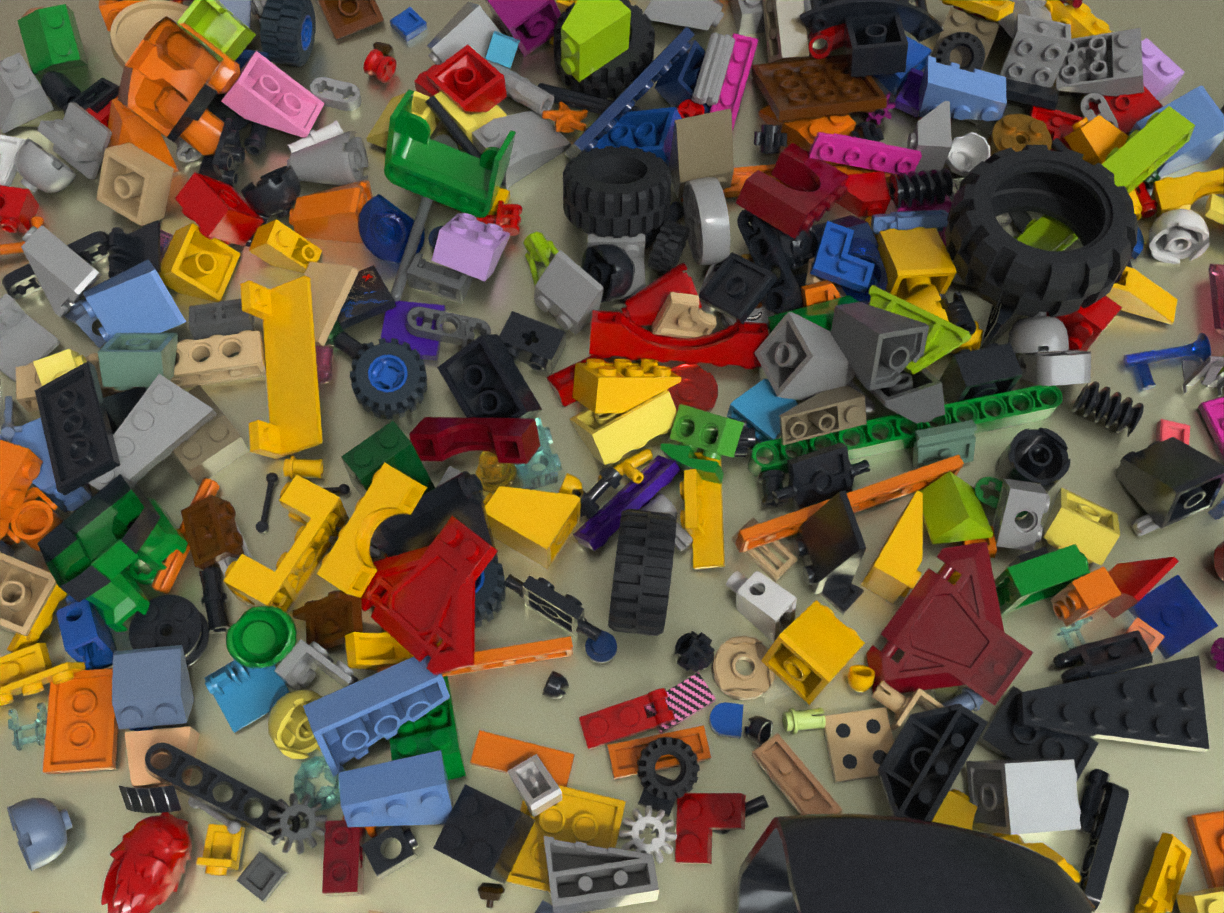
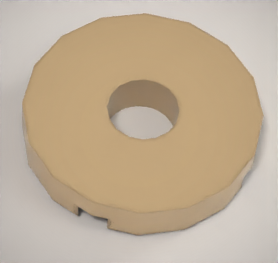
M748 636L732 637L722 644L714 655L711 668L714 681L720 690L733 699L743 701L756 699L766 693L775 679V673L761 661L769 649L758 639ZM740 660L749 662L752 666V673L747 676L739 674L736 670V662Z

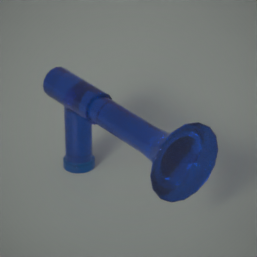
M1200 333L1197 340L1191 344L1124 355L1123 361L1126 368L1137 367L1143 385L1142 389L1150 390L1156 387V383L1153 381L1148 364L1185 356H1197L1204 362L1211 356V346L1208 337L1204 333Z

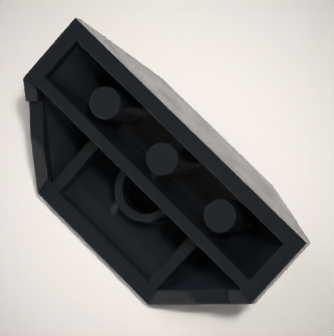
M961 704L911 714L877 770L892 816L932 822L988 722Z

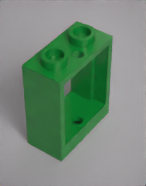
M1073 544L1007 567L994 580L1001 614L1053 597L1072 581L1089 574L1087 558L1079 551L1077 545Z

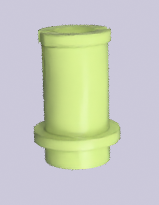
M821 707L795 711L794 708H789L788 712L782 713L783 728L785 732L790 731L791 734H797L798 730L824 729L826 725L825 715L820 716V714H824V710Z

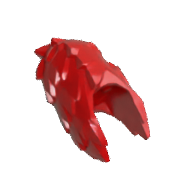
M162 812L160 816H150L139 821L134 826V829L123 835V841L110 853V856L114 859L106 875L102 891L101 904L105 905L108 903V913H150L157 904L159 906L164 903L172 891L177 892L181 876L186 872L187 860L191 859L192 838L188 832V821L177 819L168 812Z

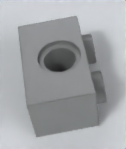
M1003 479L992 525L996 546L1024 551L1034 550L1035 543L1039 542L1042 537L1043 528L1040 523L1043 513L1046 514L1050 505V497L1041 484ZM1028 511L1025 518L1015 520L1019 512Z

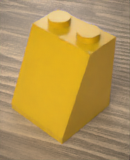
M936 228L887 229L879 232L876 239L879 246L875 256L882 290L905 300L926 286L934 284L938 293L945 295L956 274V268Z
M499 486L494 494L489 493L483 501L492 536L546 569L550 567L580 521L581 498L576 495Z
M815 600L777 637L761 661L810 705L865 642L859 638L855 630L845 626L836 618L830 608Z

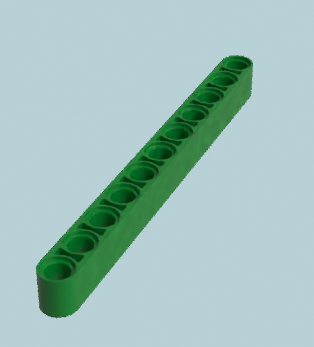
M1038 385L945 404V415L933 418L929 422H933L938 426L959 423L962 421L957 416H960L966 421L973 420L977 426L974 434L1045 420L1062 403L1063 396L1060 389L1055 385ZM1041 399H1042V400H1045V401L1048 403V405H1047V404H1044V403L1041 401ZM1013 405L1018 406L1021 409V411L1014 408ZM985 410L990 411L994 416L988 415ZM900 414L867 420V424L787 445H782L781 438L765 441L753 447L748 462V469L757 478L760 473L770 470H780L787 474V460L792 459V457H789L786 451H793L798 456L816 451L815 445H821L825 448L842 442L848 448L849 460L914 447V442L916 441L915 431L933 427L929 422L917 424ZM900 428L908 429L911 434L904 433ZM872 433L879 434L883 440L874 438ZM843 439L851 440L855 446L847 445ZM757 457H765L770 463H760Z

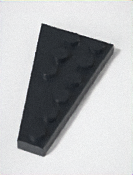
M1199 655L1025 691L1017 695L1018 728L1198 752L1209 750Z

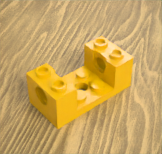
M297 474L292 482H287L284 485L279 501L282 507L288 510L290 521L300 526L294 537L295 542L290 550L284 552L278 559L276 571L274 572L241 554L238 560L233 561L225 572L223 582L238 600L250 607L274 606L288 613L327 554L328 549L332 546L329 542V537L338 536L336 532L337 526L343 527L349 520L340 497Z

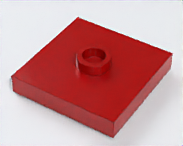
M1145 86L1142 93L1122 94L1119 96L1102 95L1117 120L1119 130L1126 135L1130 133L1136 122L1163 107ZM1090 102L1089 109H1092L1097 116L1100 114L1099 104Z

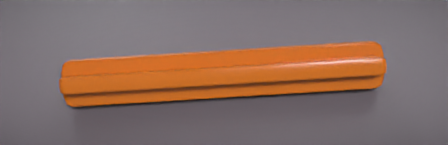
M203 479L190 506L210 495L216 496L219 490L218 483L211 479ZM182 521L179 527V531L188 542L186 530L184 527V523ZM189 542L185 553H181L176 549L163 560L167 568L165 570H158L152 583V588L155 591L163 594L170 592L189 553Z

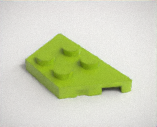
M874 285L869 289L871 306L929 325L924 354L916 363L911 361L903 369L913 375L966 343L971 338L969 331Z

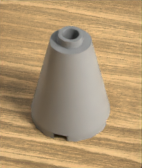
M348 131L291 153L290 159L287 160V167L290 165L293 167L299 181L343 186L368 180V175L363 176V168L368 167L367 153L362 138L355 137L356 131Z

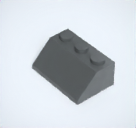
M926 368L914 375L902 370L900 373L902 378L895 386L870 391L885 407L917 424L929 422L933 418L945 415L942 382Z

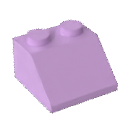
M1146 38L1141 41L1143 83L1150 93L1160 101L1172 93L1185 72Z

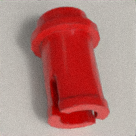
M1142 182L1138 185V191L1136 188L1135 191L1142 206L1141 218L1146 219L1157 213L1158 203L1156 200H1152L1146 185Z

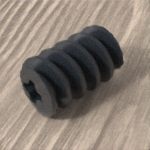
M943 168L940 171L932 169L929 173L928 171L921 170L918 174L911 171L907 175L900 172L896 176L891 173L889 179L890 197L896 209L901 207L902 200H904L905 206L910 208L913 199H915L916 206L921 207L924 198L927 205L932 206L934 197H936L938 204L942 205L945 201V196L949 197L952 194L953 181L951 173L947 168Z
M1094 381L1089 386L1087 383L1076 399L1072 412L1075 413L1079 408L1083 407L1084 418L1093 412L1095 413V423L1104 417L1106 418L1105 428L1108 429L1113 423H1116V433L1119 434L1126 428L1128 429L1127 437H1129L1142 417L1144 405L1137 403L1132 407V398L1127 397L1121 402L1122 395L1120 392H1115L1110 396V387L1106 386L1099 391V382Z

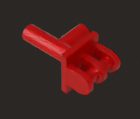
M499 200L497 215H487L484 218H477V221L485 224L499 225L503 228V231L510 233V236H516L520 232L518 225L521 223V217L519 215L522 214L523 208L518 204H504L503 200Z

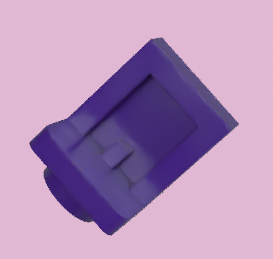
M911 68L906 82L894 102L896 103L895 108L915 117L919 115V89L923 71Z

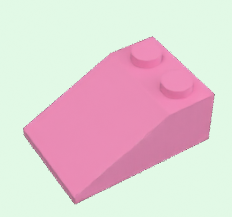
M255 51L240 70L241 75L228 93L225 94L221 102L246 120L306 138L325 103L259 52Z

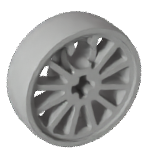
M704 177L687 181L683 190V210L685 226L690 230L688 243L692 256L698 265L723 262L730 253V224L721 184L715 177Z

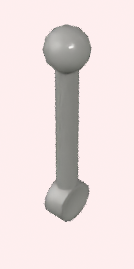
M192 797L189 798L188 803L191 807L195 809L200 808L227 826L229 833L236 834L240 831L241 824L239 821H231L211 807Z

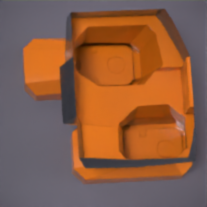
M166 16L148 31L125 64L119 86L118 101L172 142H175L180 136L202 155L214 156L224 122L206 108L216 94L228 93L241 75L240 67L236 61L186 23L178 24Z

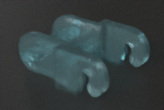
M1092 616L1074 622L1071 625L1072 628H1060L1062 632L1058 633L1057 636H1063L1069 650L1077 649L1070 636L1072 632L1076 633L1081 645L1087 644L1079 629L1082 625L1093 621Z
M43 702L37 704L40 712L37 713V719L34 720L33 724L19 726L17 711L15 709L8 711L9 716L12 717V719H8V728L14 731L12 745L18 751L22 750L25 744L37 742L39 746L44 745L46 734H44L43 725H47V710ZM35 728V735L23 738L22 731Z

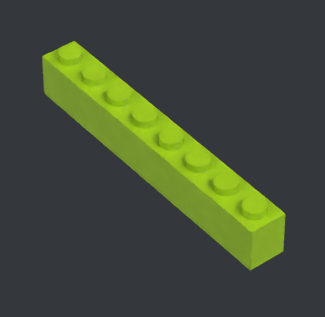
M1168 106L1161 113H1154L1148 119L1143 129L1132 132L1120 149L1118 147L1114 148L1102 165L1114 174V184L1117 187L1125 186L1128 193H1130L1190 141L1195 125ZM1045 214L1039 219L1035 218L1030 221L1018 238L1014 236L1015 239L1026 245L1047 251H1064L1078 239L1077 235L1068 226Z

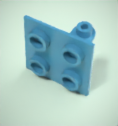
M234 660L204 678L208 691L214 695L234 733L269 713L277 700L290 692L283 680L274 671L276 669L275 665L261 669H252Z

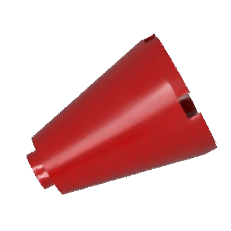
M685 262L678 264L626 299V307L621 308L623 314L641 327L651 326L670 292L698 295L691 276L689 277L687 272H682L687 270Z

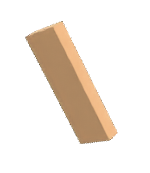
M778 733L752 751V757L800 815L842 813V808Z

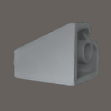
M651 0L643 14H646L652 21L708 31L711 25L716 28L724 16V13L721 12L724 5L718 0Z
M468 1L427 45L431 51L428 56L435 65H441L468 44L485 59L494 31H500L480 5Z
M43 225L38 229L33 226L22 237L25 243L21 248L55 314L63 318L70 308L84 295L83 292L88 290L102 274Z

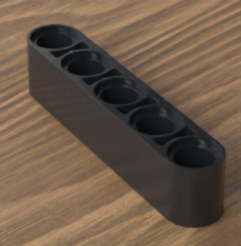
M157 743L148 749L145 755V768L152 777L169 786L173 785L176 790L233 820L239 821V823L271 840L279 835L277 831L266 832V827L275 822V820L268 817L269 811L282 813L277 807L276 800L170 744ZM160 752L167 753L172 759L171 764L165 769L154 768L150 761L155 754ZM188 769H197L202 774L200 783L194 786L186 785L182 780V774ZM222 784L229 786L232 790V798L226 802H219L214 799L213 789L216 786ZM252 800L258 801L263 810L260 817L253 819L247 817L243 809L244 804ZM299 815L290 819L292 822L291 831L295 833L301 825Z

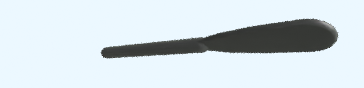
M442 134L433 139L458 149L457 141L452 136ZM421 196L418 211L390 293L395 302L400 301L407 281L406 271L415 257L431 204L434 201L424 196Z

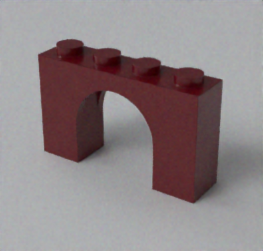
M792 143L781 151L771 173L772 176L792 188L757 170L745 180L736 204L795 239L802 231L808 232L814 221L819 222L825 211L829 212L836 201L840 202L848 189L845 184L849 175L823 160L810 158L808 151Z

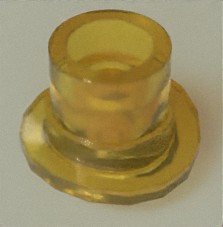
M484 451L479 456V466L476 469L475 475L480 479L483 491L493 493L499 486L509 487L517 477V468L513 463H498L497 456L494 453Z

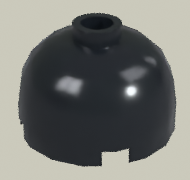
M290 165L289 167H280L261 176V180L256 183L257 186L251 182L241 190L246 202L253 210L261 215L272 216L277 214L279 218H282L290 213L292 205L296 203V199L301 193V185L293 167Z
M598 244L584 251L581 268L604 287L601 303L619 299L630 290L634 280L635 265L624 249L614 244Z

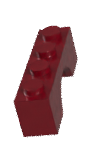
M424 417L409 433L410 441L421 461L443 462L463 452L488 451L497 456L498 463L527 464L541 446L536 420L532 418Z

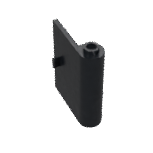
M467 471L423 494L411 515L398 514L385 519L379 524L372 535L375 545L386 553L389 558L430 546L453 516L496 549L481 495L483 490L482 483L475 474L471 475ZM496 553L495 556L492 558V560H493L494 558L498 557V554H497V553Z

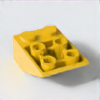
M587 359L586 363H576L573 398L595 414L624 413L680 383L682 377L671 372L670 367L659 365L658 361L654 359H641V363H632L631 360L614 359V363H605L601 359Z

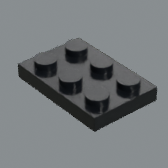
M1015 686L1011 687L978 741L1006 760L1074 759L1078 781L1099 743L1091 737L1018 728L1017 695L1022 693V691Z

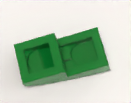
M661 444L660 449L666 458L676 461L683 472L684 470L696 469L703 480L722 483L724 472L717 461L697 459L691 446Z

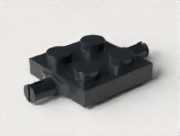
M840 442L787 460L788 486L773 490L772 497L776 503L792 498L794 511L832 499L838 492H852L854 477L870 472V468H868L870 465L867 460L851 464L848 457V448Z
M509 574L503 585L519 594V597L524 599L526 606L575 636H578L581 632L594 640V642L600 637L602 630L587 622V619L584 618L585 609L581 607L582 603L574 596L566 594L564 597L554 590L553 584L541 577L537 580L529 575L525 582L512 576V574Z

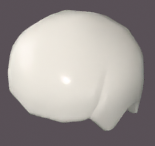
M974 132L956 137L952 140V148L945 162L952 173L965 177L975 166L982 161L985 162L991 156L990 145L984 137Z

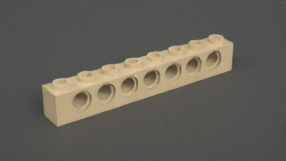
M245 330L233 335H213L200 340H181L177 343L175 362H179L175 365L174 377L170 381L181 388H188L197 385L201 386L266 376L265 345L260 331ZM239 352L235 357H229L231 354ZM92 353L85 357L96 368L103 398L124 392L115 390L114 387H103L98 353ZM209 357L207 360L199 362L202 358ZM32 362L26 366L16 367V400L27 412L38 411L35 390L42 387V384Z

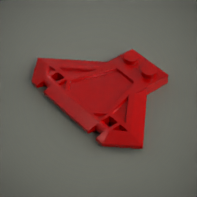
M452 516L430 546L373 562L377 571L360 598L361 608L366 612L374 606L375 609L371 618L418 661L421 662L427 655L431 657L426 668L432 674L438 675L474 666L475 581L498 550ZM443 639L441 644L438 646L437 644L439 643V641Z

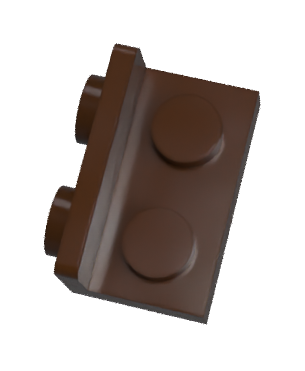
M210 495L181 510L195 568L205 569L227 557L238 559L241 554H244L242 547L243 538L235 522L236 512L229 501Z

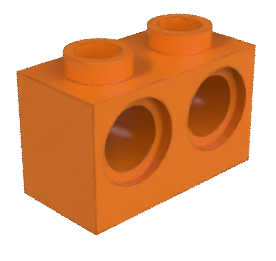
M1101 567L1072 581L1050 601L1053 604L1052 607L1055 615L1060 620H1063L1066 627L1099 612L1122 594L1106 568Z

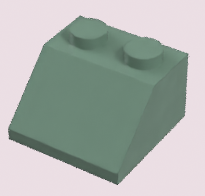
M116 333L98 351L103 387H114L115 390L119 391L129 390L133 387H145L147 390L158 374L171 380L174 377L178 334Z

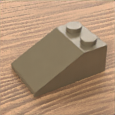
M730 109L674 121L669 169L671 171V181L678 199L683 198L684 185L692 179L715 177L720 182L722 190L731 187L734 164L732 112Z
M197 385L188 393L213 408L217 416L211 421L206 422L187 441L185 440L172 452L195 483L200 485L203 479H209L249 452V449L223 412L201 386Z

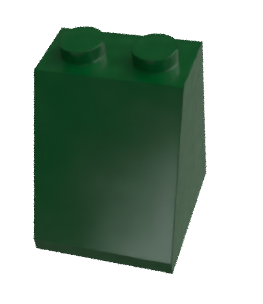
M391 421L341 456L352 485L362 497L370 487L374 474L381 469L384 462L426 486L427 489L424 494L435 488L413 444L394 421Z

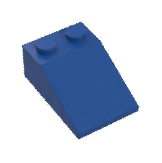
M676 107L627 112L620 120L614 118L617 124L600 140L597 137L595 138L598 143L593 148L598 147L602 149L605 146L643 149L646 153H654L657 158L663 159L669 167L674 121L682 118Z

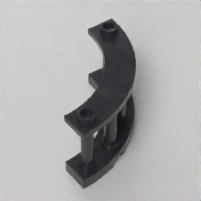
M810 0L811 10L800 15L801 21L812 34L832 26L844 24L845 17L899 12L904 30L914 36L919 43L944 31L943 26L938 20L928 13L926 0H840L825 5L821 4V0Z

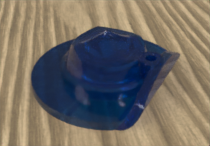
M378 194L367 201L360 211L358 219L359 233L363 243L372 254L383 261L398 264L401 263L414 219ZM425 228L423 229L415 255L422 249Z

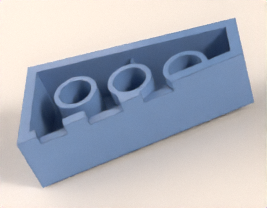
M427 655L421 662L415 657H411L303 706L313 735L333 777L343 771L342 765L355 757L359 760L368 754V747L383 737L388 740L398 733L397 730L403 723L408 720L415 722L450 698L442 674L434 675L426 668L431 657Z

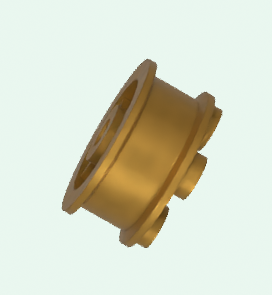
M1009 114L998 120L992 130V135L987 140L990 145L991 156L1010 147L1015 152H1019L1026 145H1047L1048 150L1051 149L1052 145L1051 135L1046 124L1024 114Z

